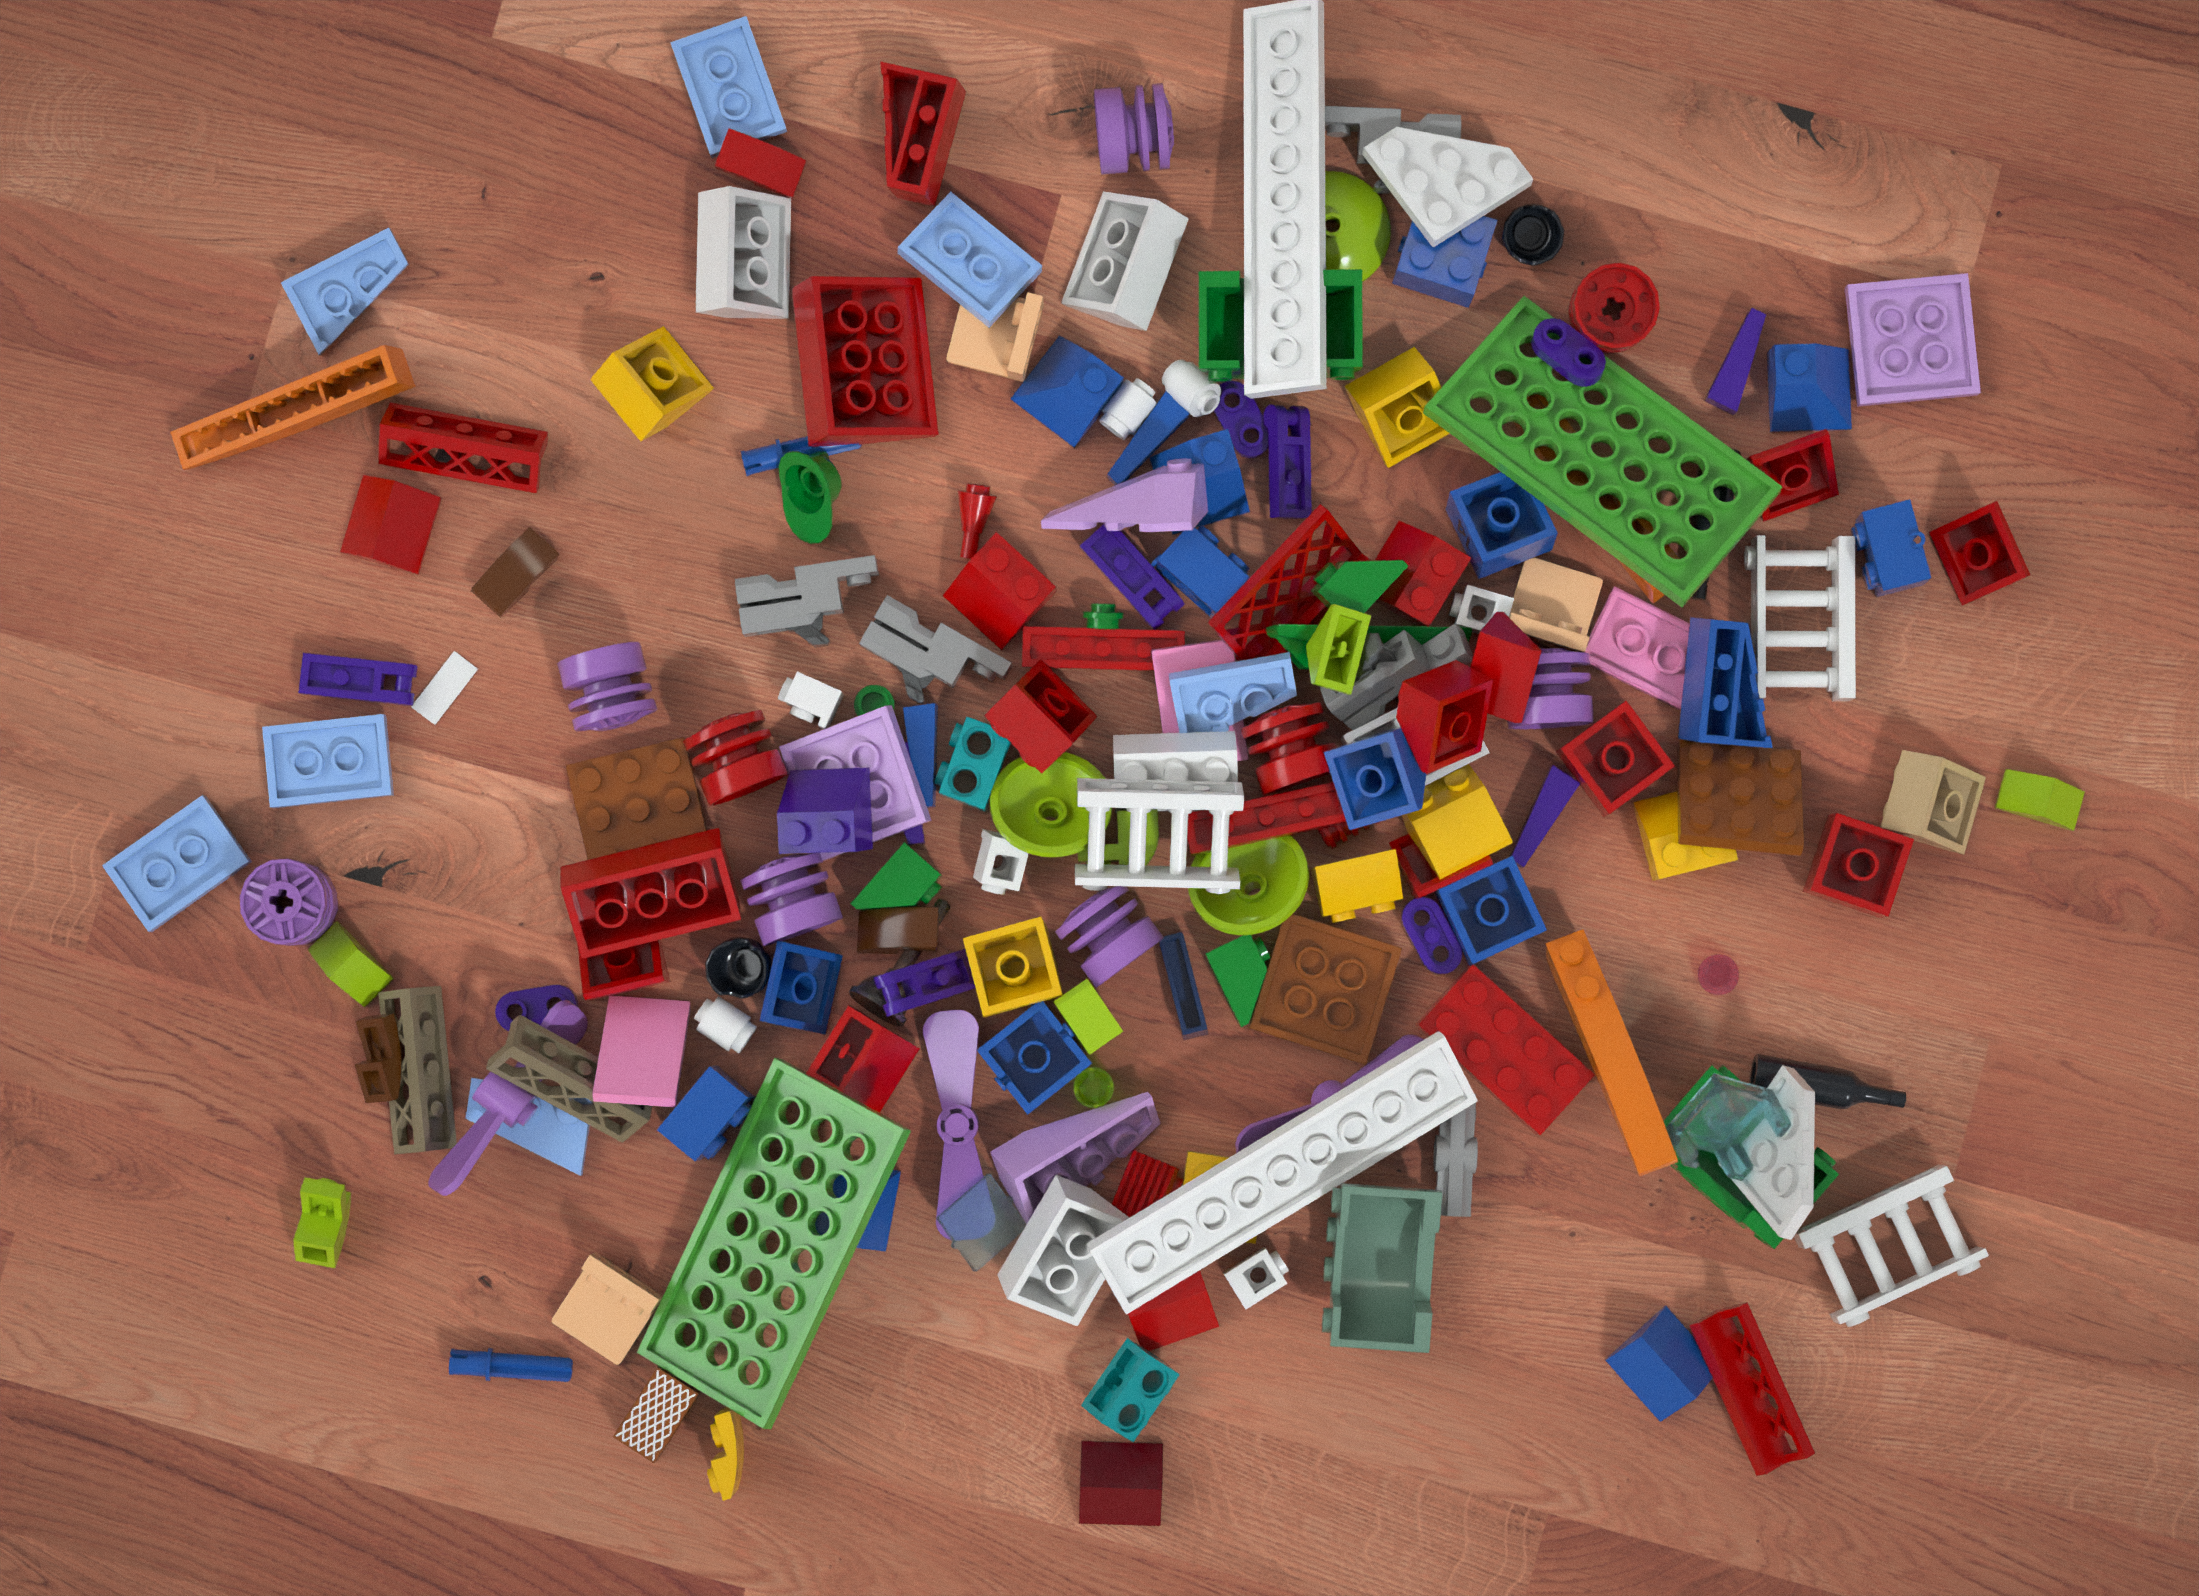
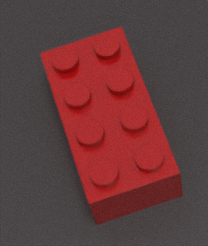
M720 828L560 867V888L582 959L741 920L739 895Z
M1474 964L1468 965L1415 1024L1427 1037L1440 1031L1445 1036L1460 1067L1535 1135L1541 1136L1595 1076L1590 1069Z

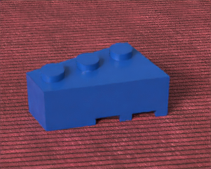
M1690 617L1678 739L1702 743L1773 748L1771 736H1768L1766 733L1762 713L1766 710L1763 698L1759 697L1755 677L1758 670L1748 623Z

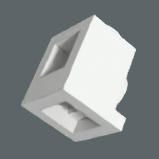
M1467 585L1464 588L1463 594L1455 592L1449 616L1456 618L1455 623L1459 627H1472V632L1479 634L1496 612H1505L1509 617L1514 598ZM1474 606H1481L1485 610L1486 615L1483 620H1476L1472 617L1471 609Z
M797 671L794 679L786 678L780 690L778 700L792 706L789 714L806 722L812 723L814 717L819 718L818 726L824 730L830 727L844 694L836 688Z
M982 829L981 837L983 839L973 878L982 883V890L1004 895L1006 889L1019 891L1029 853L1014 847L999 832ZM1001 855L1003 858L1001 866L993 868L995 857Z
M1263 1247L1224 1271L1223 1274L1244 1308L1248 1309L1288 1284L1283 1275L1289 1270L1276 1250L1269 1254L1266 1248ZM1256 1267L1263 1268L1266 1273L1265 1279L1259 1283L1253 1282L1250 1278L1251 1271Z

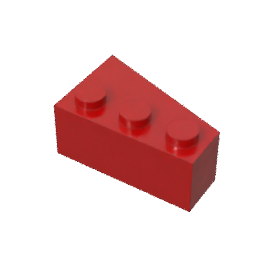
M880 61L884 91L882 103L883 112L885 113L886 136H884L887 187L899 199L935 207L966 90L956 78Z

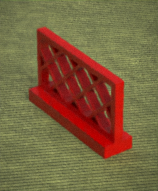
M1320 504L1207 623L1236 655L1237 661L1286 653L1288 651L1276 638H1270L1267 635L1266 627L1277 624L1319 625L1328 608L1311 592L1317 584L1314 580L1316 574L1329 562L1335 565L1338 561L1371 560L1361 553L1328 509ZM1324 522L1325 527L1322 539L1312 540L1313 532ZM1340 546L1337 549V551L1330 557L1332 547ZM1320 550L1317 564L1306 566L1309 552ZM1293 554H1297L1294 568L1284 570V565L1288 558ZM1312 576V577L1302 586L1304 577ZM1291 580L1289 594L1278 595L1281 581ZM1264 584H1269L1266 598L1255 600L1257 591ZM1284 605L1280 609V611L1274 616L1275 608L1277 606ZM1264 609L1261 623L1250 625L1253 611ZM1241 613L1237 628H1224L1235 614ZM1256 635V636L1246 645L1248 636Z

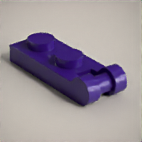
M1270 404L1265 408L1263 415L1265 426L1268 428L1270 518L1306 519L1312 513L1310 412L1305 406L1293 405L1286 409L1283 405ZM1288 427L1291 429V436H1288Z
M1103 524L1080 545V549L1153 630H1157L1164 624L1162 619L1172 610L1177 612L1185 605L1179 595L1121 531H1107ZM1155 589L1162 598L1150 607L1144 598Z
M303 653L298 693L413 706L415 694L411 693L412 678L417 677L418 666L405 663ZM385 675L396 676L395 691L383 690Z
M965 949L873 978L877 990L881 989L886 1001V1004L883 1005L886 1017L975 989ZM897 983H902L906 995L905 998L901 997Z

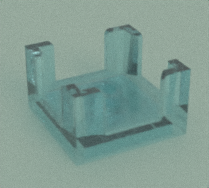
M1714 1073L1667 1125L1666 1130L1684 1166L1696 1169L1699 1166L1697 1149L1715 1153L1725 1174L1729 1178L1743 1181L1752 1171L1753 1163L1741 1143L1764 1118L1767 1119L1776 1137L1780 1138L1792 1127V1123L1773 1090Z

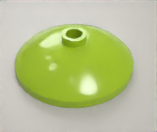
M1325 171V222L1335 220L1339 224V230L1336 232L1326 230V270L1362 269V282H1364L1379 268L1387 253L1391 236L1388 211L1380 196L1363 180L1343 172Z
M1064 752L1042 774L1019 757L1000 772L992 788L990 812L994 825L1010 844L1032 855L1063 857L1083 851L1088 848L1089 811L1085 807H1077V778L1105 779V777L1087 760ZM1112 808L1106 812L1105 830L1111 819ZM1054 817L1056 820H1046L1044 818Z
M1291 835L1228 848L1227 868H1238L1240 889H1230L1227 893L1216 894L1206 891V888H1188L1189 896L1196 912L1208 925L1228 934L1253 935L1280 925L1296 911L1307 892L1309 867L1302 848ZM1211 852L1196 855L1191 867H1211ZM1260 889L1257 894L1249 895L1252 890Z

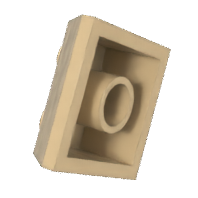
M1902 750L1899 763L1894 770V781L1888 802L1883 809V820L1880 828L1913 838L1914 841L1964 855L1986 777L1943 757Z

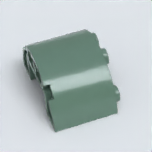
M1341 1183L1340 1188L1332 1189L1331 1213H1336V1218L1328 1217L1326 1242H1333L1332 1257H1325L1323 1281L1331 1282L1330 1308L1323 1307L1322 1332L1330 1333V1346L1429 1353L1433 1314L1430 1295L1435 1234L1439 1233L1442 1190Z

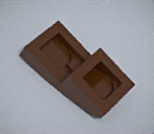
M529 527L471 588V592L501 618L528 592L530 585L557 561L559 553Z
M887 908L859 912L857 953L898 954V950L938 951L939 908Z
M394 1013L361 1018L356 1021L366 1060L355 1064L365 1103L396 1100L399 1096L401 1083V1049Z

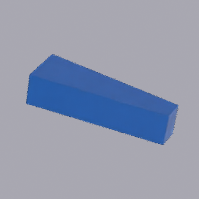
M1165 391L1108 472L1107 478L1114 485L1127 481L1189 418V413L1167 391Z
M931 703L904 707L903 713L911 762L927 808L936 807V784L934 783L937 765L938 704Z

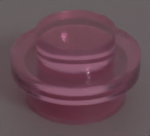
M1721 954L1711 955L1704 959L1698 968V981L1701 987L1710 994H1727L1738 983V967L1728 956Z

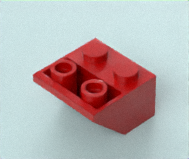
M848 1005L806 1074L834 1087L880 1113L920 1048L853 1006Z

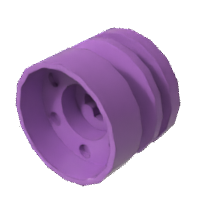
M1163 83L1152 84V103H1145L1143 86L1136 85L1134 104L1130 105L1125 104L1120 87L1094 89L1101 175L1127 173L1130 154L1138 153L1143 171H1150L1149 152L1156 151L1159 169H1170V156L1174 146L1171 106L1164 93Z
M627 642L597 648L573 655L557 663L564 690H583L584 692L583 697L568 704L569 711L571 712L589 711V713L572 720L576 732L588 730L607 731L624 727L658 710L654 699L636 701L637 697L652 691L650 683L632 684L631 677L647 669L639 642Z
M1565 648L1541 649L1540 659L1522 723L1507 721L1508 729H1547L1594 723L1592 696L1573 693L1574 685L1583 684L1591 680V674L1572 672L1573 667L1590 664L1589 653L1574 652Z
M820 853L793 854L760 866L751 875L740 880L743 890L762 886L763 892L747 899L749 906L768 904L769 912L754 920L763 946L805 934L843 918L834 892L815 894L813 887L829 878L827 871L812 875L808 874V869L823 863Z
M292 859L270 860L256 867L245 880L240 894V911L247 927L260 939L278 945H307L319 939L333 925L338 911L337 891L330 877L317 866ZM287 894L288 898L293 899V906H288L284 909V907L277 905L278 897L282 898Z
M1114 886L1103 891L1100 890L1070 912L1062 926L1055 931L1060 940L1075 930L1081 936L1067 948L1070 953L1077 952L1087 946L1090 948L1092 953L1080 967L1096 988L1164 938L1149 916L1141 918L1132 924L1127 919V916L1138 905L1135 898L1121 908L1116 904L1115 901L1129 891L1126 886Z

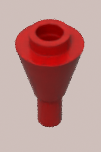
M967 483L966 491L958 490L961 528L964 531L960 553L962 558L971 559L977 553L979 535L982 534L997 499L996 495L990 494V486Z

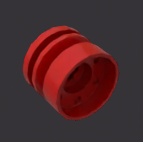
M1621 262L1604 264L1588 273L1573 291L1568 307L1570 326L1605 354L1624 352L1641 342L1656 325L1660 310L1658 291L1651 278L1639 268ZM1609 300L1612 306L1619 305L1621 311L1616 315L1615 321H1613L1611 315L1604 316L1602 313Z
M1321 702L1293 704L1271 711L1241 729L1244 740L1261 735L1263 738V742L1247 749L1249 755L1264 753L1269 755L1270 761L1254 770L1263 795L1288 789L1331 774L1324 752L1336 748L1335 742L1316 745L1314 740L1315 736L1329 728L1328 721L1309 725L1308 719L1324 713Z
M762 710L734 713L703 726L696 734L683 741L687 752L706 749L705 752L691 760L693 767L712 764L714 771L699 781L710 807L758 791L788 775L777 749L762 752L758 750L757 746L772 736L770 729H762L751 733V729L766 721Z

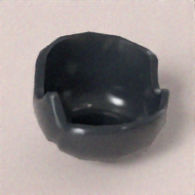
M1535 203L1525 204L1514 209L1504 222L1502 241L1508 254L1515 260L1526 265L1536 266L1552 260L1563 246L1565 230L1561 219L1552 209Z
M733 937L714 947L705 962L706 979L713 990L719 995H729L739 999L751 997L763 990L768 983L771 971L770 955L759 942L746 937Z

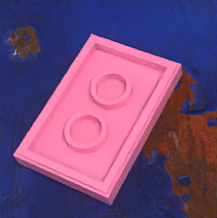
M1614 586L1589 635L1590 638L1585 651L1589 653L1590 664L1588 665L1681 711L1690 623Z
M1223 640L1151 649L1162 733H1179L1169 673L1235 662L1234 653ZM1243 720L1229 726L1228 730L1235 731L1237 761L1248 760L1246 739L1244 740L1241 729L1244 728Z
M609 996L593 1087L594 1102L676 1107L691 1012L690 1001Z

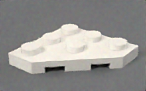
M1395 127L1363 148L1362 155L1432 247L1437 246L1530 187L1533 182L1532 176L1508 147Z
M1782 1065L1718 1164L1777 1235L1781 1238L1792 1240L1813 1209L1815 1092L1794 1068Z

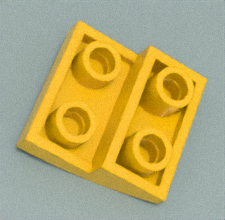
M728 1407L722 1408L714 1416V1424L710 1425L717 1449L724 1447L725 1451L719 1452L711 1460V1468L707 1469L713 1493L720 1492L723 1501L731 1499L738 1490L744 1463V1437L741 1417Z

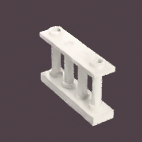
M1757 535L1751 540V546L1745 547L1744 565L1745 570H1751V639L1758 670L1755 677L1759 697L1766 698V687L1826 688L1827 692H1832V701H1850L1855 699V536H1838L1832 540V546H1827L1826 550H1766L1765 535ZM1766 566H1824L1827 571H1832V587H1827L1826 591L1766 590ZM1766 606L1826 607L1827 611H1832V627H1827L1826 631H1766ZM1766 647H1826V651H1832V667H1827L1826 671H1766Z
M1077 778V807H1085L1089 811L1088 864H1075V885H1083V888L1093 891L1104 890L1107 886L1206 888V891L1216 894L1227 893L1230 889H1240L1238 868H1227L1229 815L1233 814L1234 811H1243L1244 807L1242 782ZM1110 808H1127V811L1131 812L1129 865H1104L1106 812ZM1151 809H1168V812L1172 813L1170 866H1145L1147 813ZM1193 810H1209L1213 814L1211 867H1186L1188 814L1192 813Z
M1937 1165L1798 1229L1794 1235L1798 1247L1803 1249L1811 1247L1812 1252L1818 1253L1843 1307L1830 1314L1833 1322L1838 1324L1846 1323L1847 1327L1855 1326L1870 1318L1868 1311L1955 1271L1958 1276H1962L1981 1267L1979 1260L1989 1256L1986 1248L1977 1246L1970 1250L1968 1249L1943 1195L1946 1192L1944 1185L1954 1181L1947 1166ZM1920 1196L1923 1201L1929 1202L1954 1255L1953 1258L1933 1267L1906 1212L1909 1209L1907 1202ZM1885 1213L1886 1218L1892 1219L1917 1272L1916 1275L1896 1284L1869 1229L1872 1226L1870 1219ZM1848 1230L1849 1235L1855 1236L1880 1290L1859 1301L1832 1246L1835 1243L1833 1236Z

